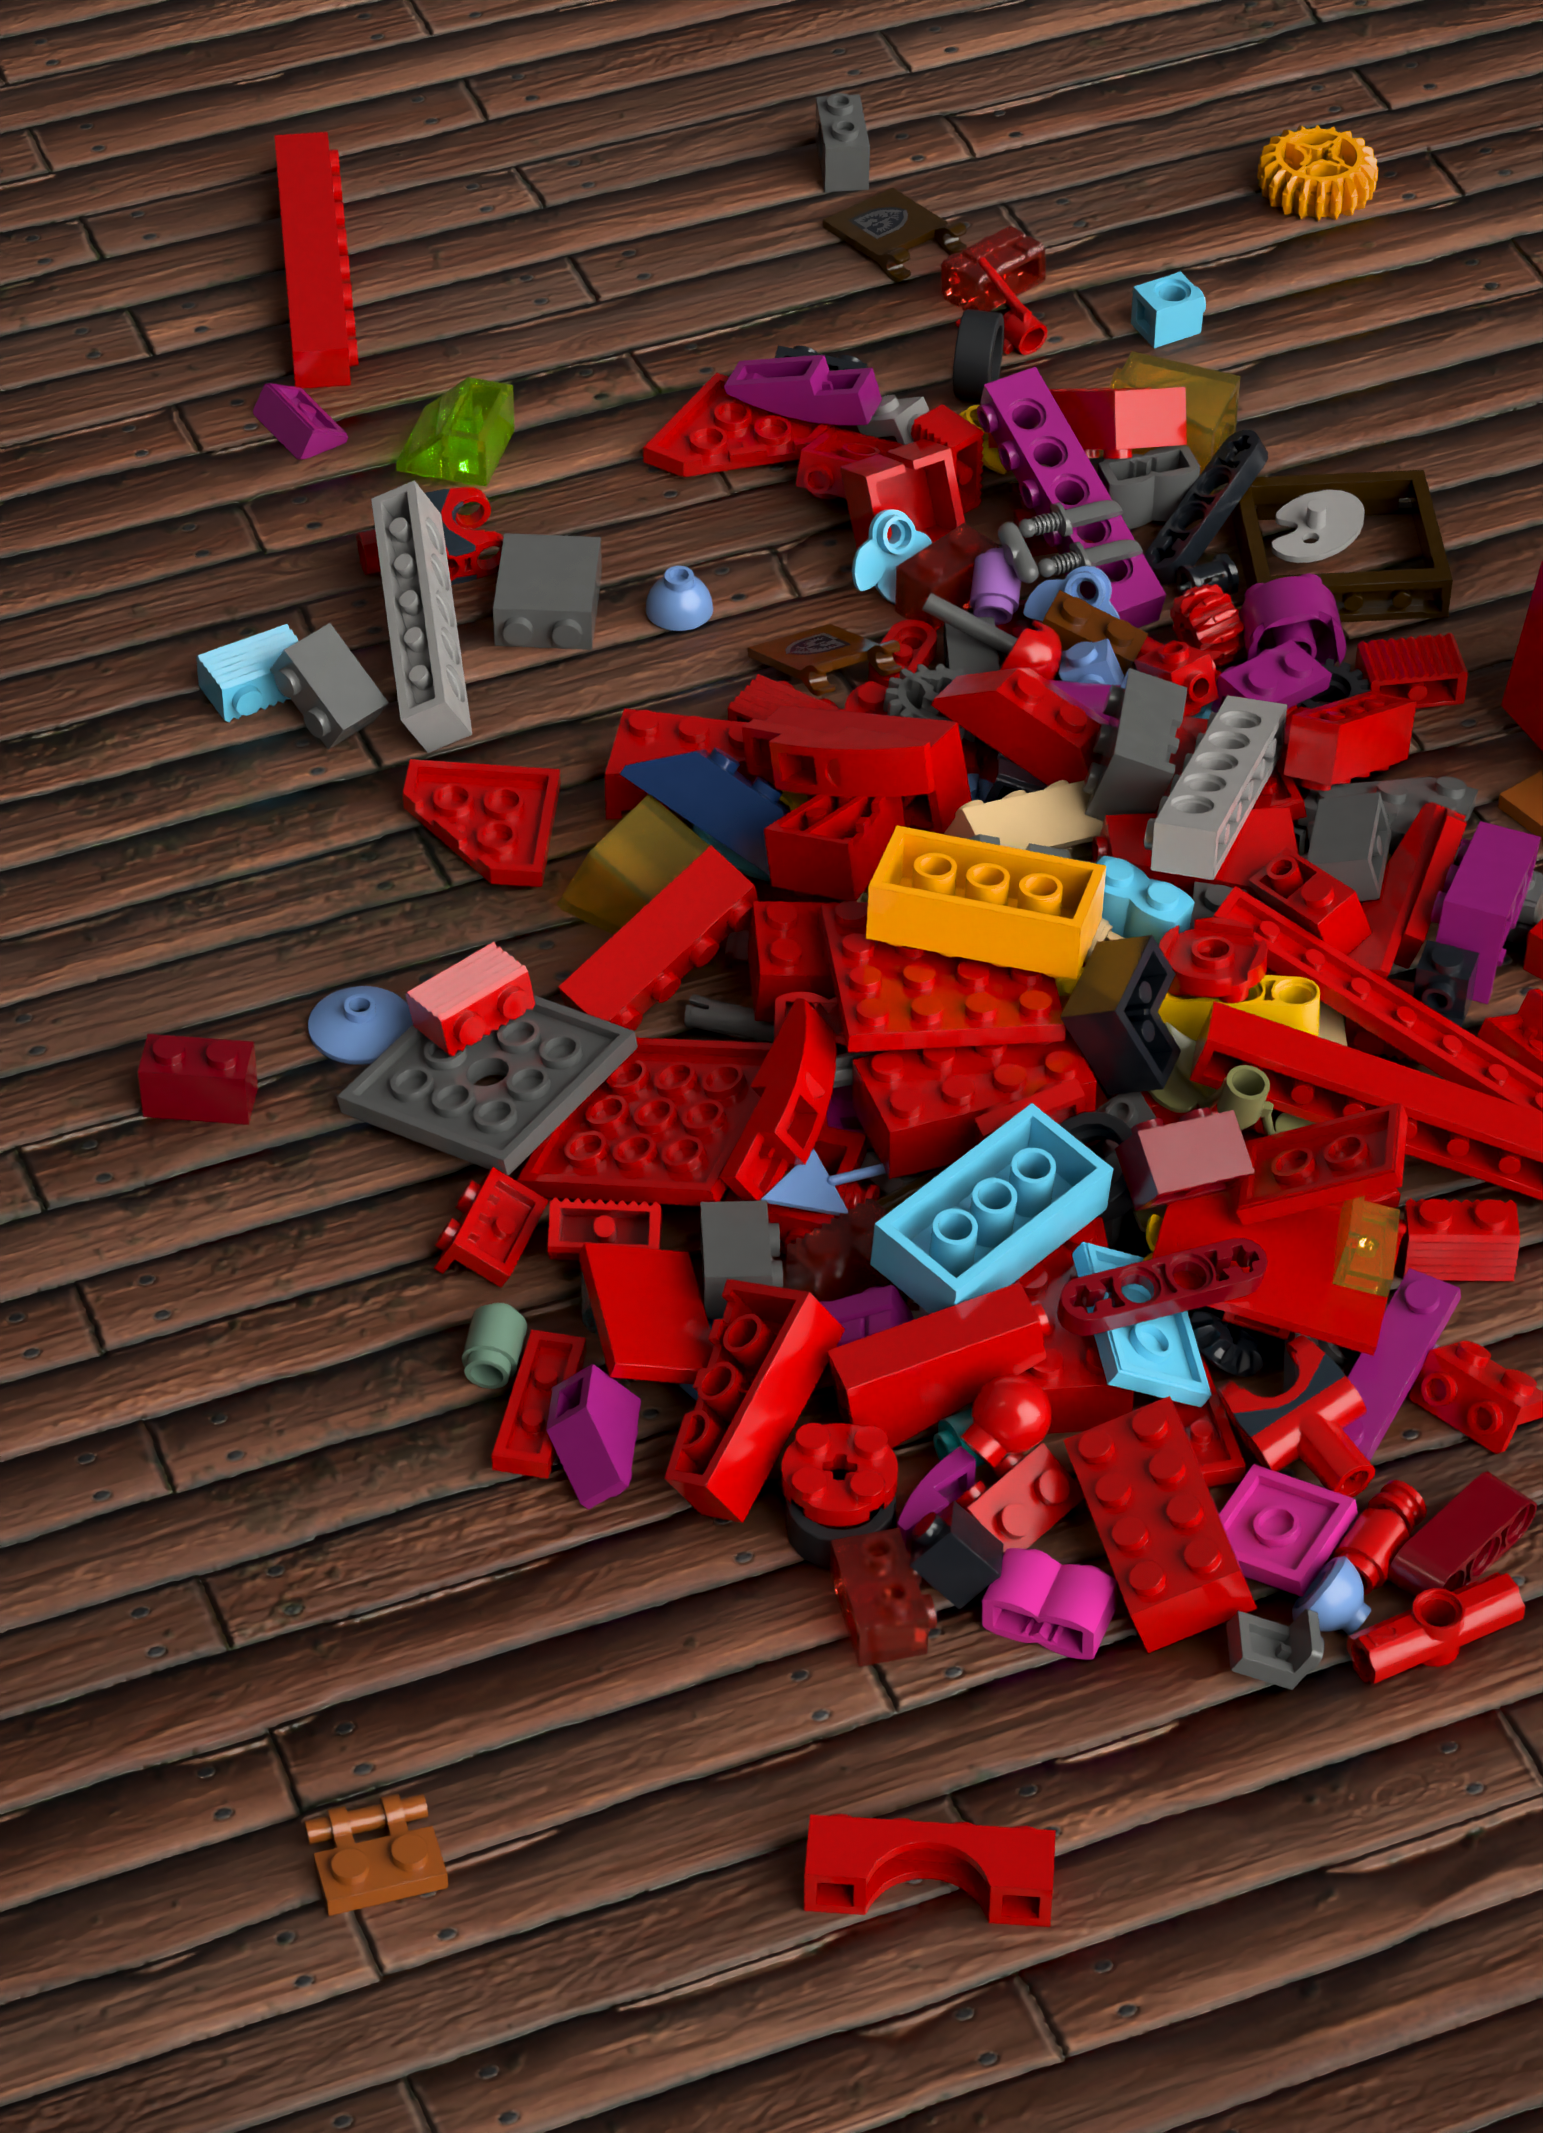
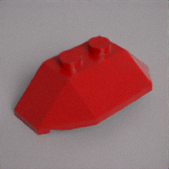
M1014 668L957 676L934 698L931 704L932 707L951 720L958 722L964 729L1048 786L1062 780L1068 781L1069 784L1085 780L1091 763L1099 762L1100 755L1092 752L1098 730L1102 723H1109L1030 668Z

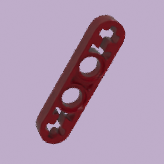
M1233 1238L1078 1277L1069 1281L1062 1288L1056 1310L1057 1318L1062 1327L1070 1333L1088 1336L1243 1297L1255 1292L1260 1287L1268 1263L1267 1256L1261 1246L1254 1241L1245 1238ZM1231 1261H1237L1239 1265L1229 1267ZM1240 1267H1250L1249 1273H1243ZM1179 1271L1193 1272L1201 1278L1203 1286L1191 1290L1183 1288L1177 1284L1173 1275ZM1221 1274L1219 1281H1217L1216 1275ZM1128 1284L1141 1285L1149 1291L1151 1299L1143 1303L1132 1302L1123 1295L1121 1288ZM1105 1292L1108 1293L1107 1299H1104ZM1081 1300L1085 1307L1094 1306L1093 1313H1087L1083 1306L1073 1307L1075 1301Z

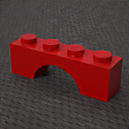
M810 1814L804 1874V1911L866 1915L873 1902L892 1886L915 1879H934L953 1884L970 1894L982 1908L988 1923L1050 1927L1056 1830L1036 1829L1030 1826L974 1825L969 1822L913 1821L908 1818L876 1819L852 1817L846 1814Z

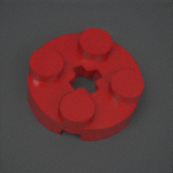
M1216 917L1194 920V929L1186 930L1179 934L1178 925L1166 932L1159 943L1161 951L1176 974L1168 990L1173 995L1190 994L1199 997H1217L1225 1003H1239L1246 1000L1249 995V989L1256 986L1264 978L1267 971V944L1262 938L1261 943L1254 938V929L1240 921Z
M807 1423L797 1430L795 1441L788 1446L783 1456L782 1489L784 1496L790 1504L791 1499H793L796 1504L803 1507L805 1517L822 1525L845 1527L870 1520V1512L878 1509L883 1503L885 1510L893 1501L897 1491L898 1462L896 1455L888 1445L887 1434L875 1426L861 1427L847 1423L825 1425ZM845 1469L850 1472L846 1473L845 1480L833 1479V1473L830 1471Z

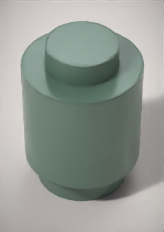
M492 1303L481 1306L474 1311L462 1355L465 1376L473 1384L488 1389L501 1388L508 1383L509 1378L515 1375L527 1331V1322L514 1307L505 1303Z

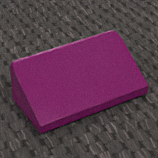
M265 383L253 409V414L296 459H307L347 442L349 438L346 435L347 433L302 388Z

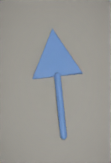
M813 1148L806 1165H796L761 1201L849 1218L850 1213L835 1186L886 1174L884 1165L881 1163L829 1176Z

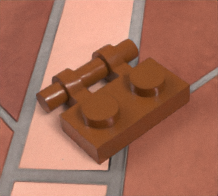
M398 1793L380 1797V1804L347 1811L345 1806L326 1810L327 1816L304 1821L309 1845L332 1840L334 1849L313 1853L314 1867L328 1916L448 1888V1873L433 1825L411 1831L407 1827L406 1822L428 1817V1808L424 1794L402 1799ZM386 1828L388 1836L355 1843L353 1835Z

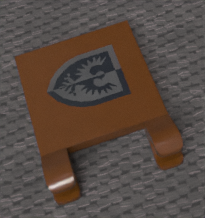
M830 623L748 647V657L802 680L808 690L816 697L836 691L835 685H831L828 682L826 673L868 660L881 676L892 675L902 670V666L897 665L892 656V653L900 651L898 641L891 640L878 644Z

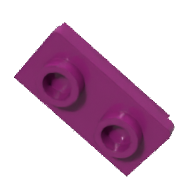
M1291 639L1273 649L1262 651L1257 657L1224 670L1216 681L1219 699L1213 701L1211 710L1217 713L1227 695L1287 704V709L1327 690L1332 673Z

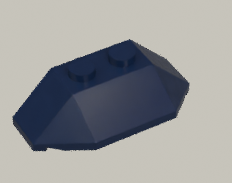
M714 747L711 753L702 749L625 765L620 775L770 876L764 828L791 812L790 806L779 800L783 792L776 790L772 783L759 776L756 777L754 782L736 771L740 766L736 759Z

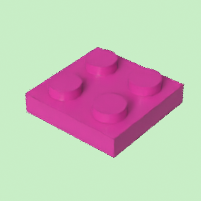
M1253 1464L1219 1515L1245 1577L1303 1597L1358 1515L1354 1498Z

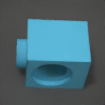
M1181 271L1133 286L1131 324L1153 348L1201 333L1203 313L1206 310L1205 297L1201 289L1194 286Z

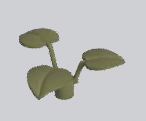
M1169 1022L1165 1023L1181 1049V1053L1164 1089L1148 1091L1159 1105L1176 1113H1184L1194 1109L1197 1105L1201 1108L1209 1107L1212 1109L1217 1104L1218 1113L1234 1110L1240 1130L1254 1125L1261 1117L1265 1136L1316 1124L1287 1113H1282L1278 1116L1273 1126L1271 1114L1274 1105L1266 1101L1270 1090V1081L1266 1074L1256 1067L1249 1065L1234 1067L1229 1071L1227 1077L1223 1079L1222 1085L1218 1089L1189 1080L1196 1041L1179 1032ZM1167 1204L1140 1211H1135L1134 1206L1131 1208L1142 1232L1146 1233L1148 1219L1153 1214L1164 1218Z

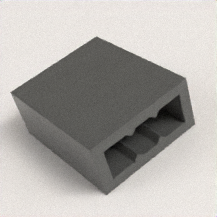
M504 533L493 605L495 646L592 650L602 577L601 537Z

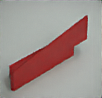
M1435 802L1423 805L1385 867L1380 899L1366 900L1361 905L1372 934L1347 955L1348 957L1385 980L1391 971L1393 963L1409 970L1426 938L1437 894L1439 891H1443L1448 870L1451 864H1453L1467 825V821H1465L1466 815Z

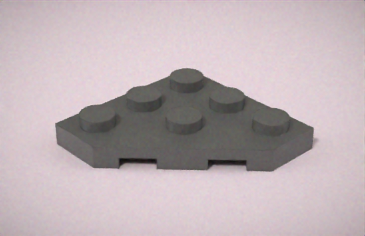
M1447 776L1331 785V790L1328 791L1310 789L1304 799L1307 817L1298 819L1297 824L1308 827L1309 821L1315 820L1319 799L1380 792L1392 831L1389 849L1395 851L1423 805L1435 802L1466 815L1465 821H1468L1475 807L1478 789L1467 787L1462 780Z

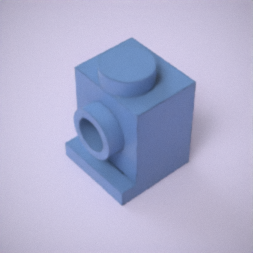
M1109 639L1094 643L1081 642L1062 652L1059 670L1062 681L1121 685L1125 678Z

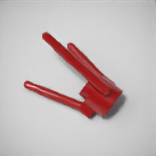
M980 257L978 264L1011 309L1003 316V352L1010 354L1014 349L1022 355L1036 352L1047 338L1048 330L1046 326L1020 302L987 259ZM958 319V320L956 321V326H957L958 328H959L960 320H961V319Z

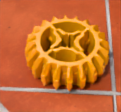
M1316 124L1315 128L1306 129L1299 125L1297 131L1283 130L1281 136L1271 137L1269 144L1263 146L1258 164L1257 178L1259 179V187L1262 189V197L1270 199L1271 207H1283V212L1286 215L1296 213L1299 214L1300 219L1306 216L1315 217L1319 222L1321 217H1330L1333 220H1337L1339 214L1352 216L1355 209H1364L1366 202L1372 199L1373 192L1376 190L1378 167L1377 159L1374 158L1373 148L1365 146V140L1362 138H1352L1351 131L1340 133L1336 131L1335 126L1330 129H1321Z

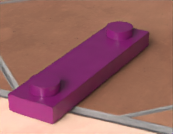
M1411 1268L1408 1269L1384 1312L1374 1356L1361 1352L1347 1377L1360 1394L1367 1413L1343 1430L1369 1461L1372 1459L1420 1373L1429 1350L1434 1348L1461 1299L1459 1287Z

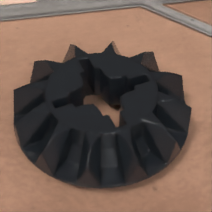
M1208 1306L1193 1309L1189 1314L1197 1346L1201 1354L1209 1362L1223 1371L1242 1377L1254 1376L1264 1366L1263 1363L1269 1356L1266 1348L1262 1345L1264 1342L1262 1334L1222 1321L1224 1311Z

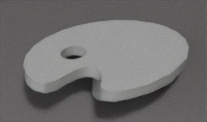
M1341 490L1317 491L1293 499L1276 513L1275 522L1282 526L1295 528L1296 530L1271 542L1272 553L1285 561L1309 563L1326 559L1341 552L1353 543L1361 532L1364 525L1365 510L1363 504L1351 493ZM1307 539H1316V540H1318V541H1316V542H1314V543H1305V542H1303V541H1305V540H1307Z

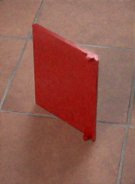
M1239 1184L1231 1190L1167 1204L1152 1259L1233 1238L1252 1240L1260 1245L1266 1253L1268 1260L1266 1271L1260 1287L1255 1292L1243 1297L1207 1305L1208 1307L1224 1311L1222 1321L1285 1340L1288 1339L1289 1333L1292 1331L1374 1356L1403 1235L1406 1233L1405 1220L1345 1202H1338L1243 1226L1236 1212ZM1231 1261L1229 1267L1239 1265L1237 1261ZM1240 1267L1243 1273H1249L1250 1267ZM1179 1271L1173 1275L1177 1284L1183 1288L1191 1290L1203 1286L1201 1278L1193 1272ZM1221 1274L1216 1275L1217 1281H1219Z

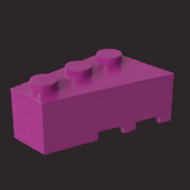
M1482 821L1479 822L1472 840L1462 839L1455 865L1451 864L1448 870L1443 892L1439 891L1432 910L1431 922L1439 924L1436 942L1479 953L1472 1000L1488 1004L1493 991L1497 966H1502L1506 955V949L1502 947L1510 929H1515L1532 881L1541 837Z

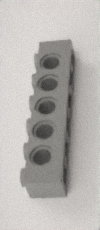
M414 480L376 496L371 501L400 720L423 748L430 753L473 734L441 513Z
M1227 695L1218 712H1211L1206 733L1200 732L1198 734L1194 754L1188 753L1186 755L1182 774H1175L1169 797L1162 796L1157 818H1150L1147 823L1144 847L1147 850H1152V871L1214 880L1284 751L1287 704Z

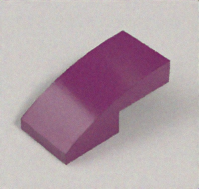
M962 1446L955 1449L931 1469L910 1495L902 1510L897 1525L896 1561L903 1568L910 1564L911 1533L916 1524L930 1512L938 1514L975 1484L976 1458Z

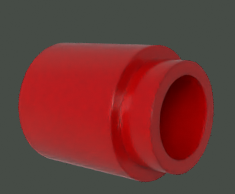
M1365 1509L1334 1551L1333 1558L1346 1556L1353 1563L1360 1574L1364 1586V1595H1367L1373 1589L1383 1586L1388 1578V1571L1394 1557L1411 1537L1405 1522L1395 1512L1388 1509Z

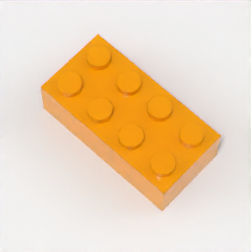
M897 825L869 884L866 939L886 942L892 946H907L937 952L947 957L957 956L988 962L998 967H1013L1044 973L1054 978L1064 977L1077 980L1102 919L1106 866Z

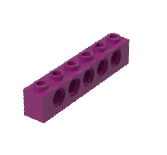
M1036 367L984 384L980 406L977 407L979 423L983 431L987 434L991 433L996 441L1001 463L1007 471L1012 470L1019 482L1022 500L1027 508H1033L1037 515L1050 513V505L1060 502L1064 509H1069L1097 501L1112 500ZM1040 464H1046V465H1049V466H1051V467H1045V466H1042V465H1040ZM1062 502H1069L1073 505H1066ZM1121 515L1072 528L1073 534L1062 537L1058 530L1043 534L1047 544L1050 547L1055 546L1059 555L1070 552L1069 545L1074 542H1080L1084 549L1118 540H1135ZM1083 540H1091L1094 543H1087ZM1143 553L1135 557L1096 566L1108 578L1117 581L1111 582L1112 595L1110 602L1118 612L1120 619L1129 622L1136 628L1159 620L1166 593ZM1083 581L1080 585V592L1083 597L1091 599L1096 594V588L1093 583Z

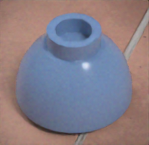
M673 566L667 569L664 576L658 579L651 587L646 599L645 611L649 620L661 628L670 631H688L705 624L711 618L713 602L707 586L698 577L694 576L690 568Z
M1346 1556L1335 1557L1320 1570L1304 1596L1298 1597L1292 1608V1618L1294 1621L1305 1609H1309L1318 1613L1321 1632L1342 1629L1350 1636L1363 1624L1370 1614L1371 1608L1364 1603V1586L1360 1574Z

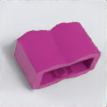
M1008 1548L1002 1558L1001 1576L989 1585L982 1600V1626L996 1635L1015 1641L1039 1643L1043 1647L1063 1656L1085 1660L1094 1659L1117 1608L1118 1582L1100 1568L1092 1565H1062L1048 1554L1037 1549Z

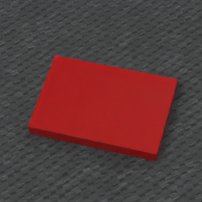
M1402 1103L1246 1141L1245 1144L1255 1173L1239 1184L1236 1212L1242 1225L1402 1187L1408 1117Z
M584 1242L578 1257L609 1376L612 1378L694 1384L698 1369L707 1368L714 1345L708 1340L711 1330L689 1252Z

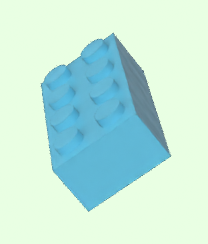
M1031 1103L875 1223L870 1265L929 1314L1007 1287L1107 1209L1113 1168Z

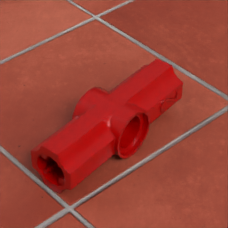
M1496 1572L1452 1592L1439 1588L1424 1590L1414 1599L1412 1609L1348 1636L1347 1651L1350 1654L1353 1669L1364 1683L1370 1681L1375 1684L1421 1663L1433 1667L1448 1665L1458 1656L1460 1646L1524 1618L1525 1605L1519 1593V1586L1508 1573L1501 1575L1499 1572Z

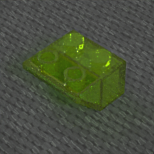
M467 377L425 406L396 462V471L487 487L515 430L513 385Z

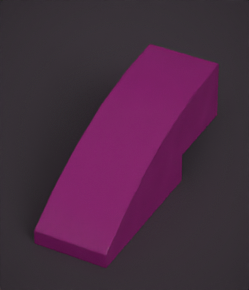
M825 355L739 361L724 385L726 394L752 406L781 416L832 425H868L882 401L873 368L829 371Z

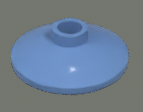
M355 986L333 992L318 1002L309 1016L308 1032L312 1044L324 1056L345 1064L365 1065L372 1064L413 1025L408 1004L395 993L378 987Z

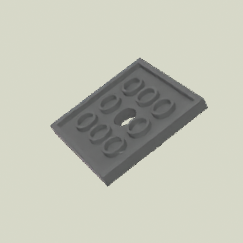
M534 995L536 1004L533 1010L527 1009L525 1014L516 1018V1020L510 1019L507 1025L501 1024L498 1031L492 1029L489 1036L483 1035L481 1041L474 1043L472 1046L466 1045L463 1051L457 1050L455 1056L447 1054L412 1025L337 1096L343 1114L489 1170L495 1167L509 1176L638 1048L635 1031ZM486 1076H505L503 1080L493 1085H474L478 1080Z

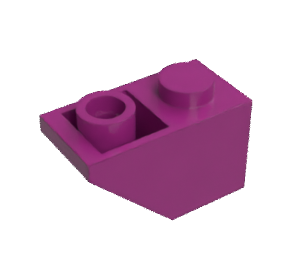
M594 1364L553 1387L546 1428L580 1504L588 1510L610 1497L618 1496L629 1487L632 1478V1462L635 1441L638 1435V1419L641 1405L639 1397Z

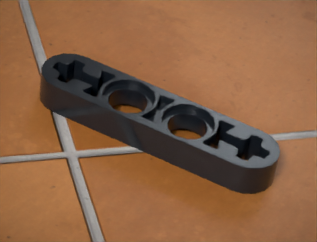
M1241 430L1229 436L1222 443L1147 549L1144 556L1160 584L1170 585L1176 583L1178 567L1185 564H1190L1194 567L1266 464L1268 451L1256 432ZM1228 483V485L1223 490L1216 494L1210 495L1214 489L1223 484ZM1203 519L1199 525L1190 530L1185 531V529L1190 524L1197 520Z

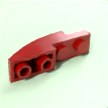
M753 719L741 726L748 774L774 779L776 790L836 797L838 795L851 797L911 796L930 794L936 790L929 741L848 726L836 734Z
M796 998L750 1086L760 1096V1099L719 1176L742 1201H761L782 1180L789 1164L806 1165L827 1114L836 1072L835 1033L804 998Z

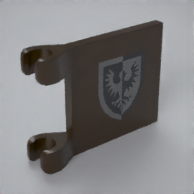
M890 188L823 219V228L878 262L887 276L894 282L911 276V271L907 270L902 264L910 260L908 249L935 237L946 253L951 256L967 250V245L959 239L960 236L967 233L966 226L962 222L948 223L894 188Z

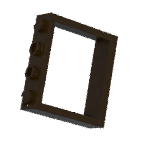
M1424 470L1256 477L1231 512L1247 589L1258 583L1265 584L1278 578L1303 575L1270 576L1258 520H1276V513L1295 498L1317 491L1341 490L1351 493L1360 500L1365 510L1364 516L1412 513L1426 569L1319 573L1314 575L1320 577L1323 585L1333 594L1341 622L1448 618L1453 579ZM1399 498H1410L1411 502H1399ZM1432 593L1434 600H1424V595Z

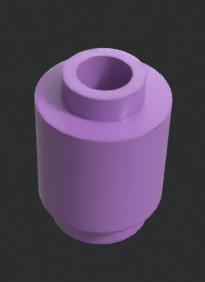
M992 548L978 555L974 560L970 606L974 609L973 615L976 617H994L995 625L1010 622L1013 613L1018 610L1021 580L1018 578L1013 566L1007 564L1003 548Z

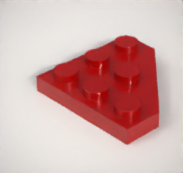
M716 372L643 447V461L670 473L689 477L798 460L804 447L831 427L837 428V425L814 423L781 416L745 403L726 394L724 385L729 377Z
M410 759L403 789V806L405 810L491 884L542 887L560 792L561 773L560 769Z

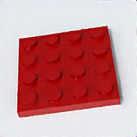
M844 901L838 904H821L820 923L848 1052L1065 1041L1066 1026L1060 1018L1063 1009L1054 977L1047 976L1044 973L1013 967H998L988 962L957 956L947 957L937 952L907 946H892L886 942L866 939L868 902Z
M636 1037L638 1048L533 1151L517 1182L540 1196L547 1198L567 1197L568 1199H601L602 1201H610L612 1199L618 1202L621 1200L632 1202L634 1200L636 1203L646 1201L651 1204L656 1201L658 1204L700 1206V1202H720L728 1185L719 1176L760 1099V1096L750 1086L773 1043Z

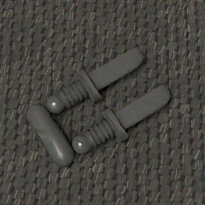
M1112 500L1097 501L1069 509H1064L1063 505L1057 502L1050 505V513L1033 516L1031 519H1023L1018 524V527L1012 522H1005L998 528V537L1004 548L1005 560L1009 566H1013L1018 578L1024 583L1034 582L1039 574L1043 577H1051L1053 574L1059 575L1071 572L1080 566L1089 565L1096 567L1135 557L1143 553L1140 544L1135 540L1129 539L1118 540L1084 549L1080 542H1074L1069 545L1070 552L1051 556L1050 559L1044 558L1036 565L1023 537L1030 538L1034 534L1038 536L1057 530L1062 537L1073 534L1072 528L1122 515L1124 512L1121 506Z

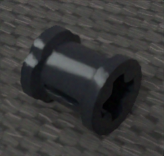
M1226 553L1215 555L1211 562L1195 567L1185 564L1178 567L1176 571V585L1179 595H1183L1184 591L1195 586L1201 587L1206 584H1217L1222 588L1223 593H1227L1230 596L1238 593L1239 575L1235 563ZM1206 578H1211L1210 582H1204Z

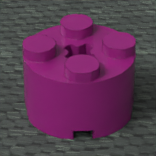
M1311 573L1301 576L1283 577L1265 584L1258 583L1247 589L1244 596L1245 602L1241 607L1239 618L1244 625V629L1241 632L1248 661L1257 657L1262 651L1273 649L1292 639L1310 656L1317 659L1321 665H1325L1326 659H1335L1334 665L1338 661L1340 666L1346 654V641L1335 598L1331 591L1323 585L1320 577Z

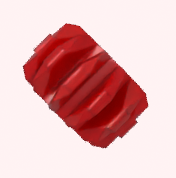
M1206 584L1201 587L1195 586L1184 591L1183 595L1174 599L1173 607L1170 608V616L1174 622L1172 630L1176 633L1178 642H1185L1191 647L1210 653L1215 667H1222L1233 662V658L1242 655L1244 642L1241 631L1244 629V625L1238 615L1239 609L1234 607L1231 596L1223 593L1222 588L1217 584Z

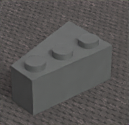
M1131 668L1128 669L1120 687L1111 685L1102 710V714L1110 716L1109 723L1101 724L1092 749L1093 753L1100 755L1099 762L1091 763L1082 788L1083 792L1090 794L1085 815L1104 821L1105 815L1155 813L1175 772L1176 765L1169 763L1171 753L1176 754L1180 739L1175 738L1177 728H1180L1183 721L1187 687Z

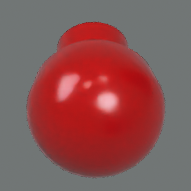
M1016 1374L998 1376L981 1388L973 1403L971 1415L973 1423L960 1436V1439L989 1466L995 1468L1007 1454L1015 1455L1027 1452L1045 1438L1052 1419L1051 1404L1048 1396L1030 1378Z

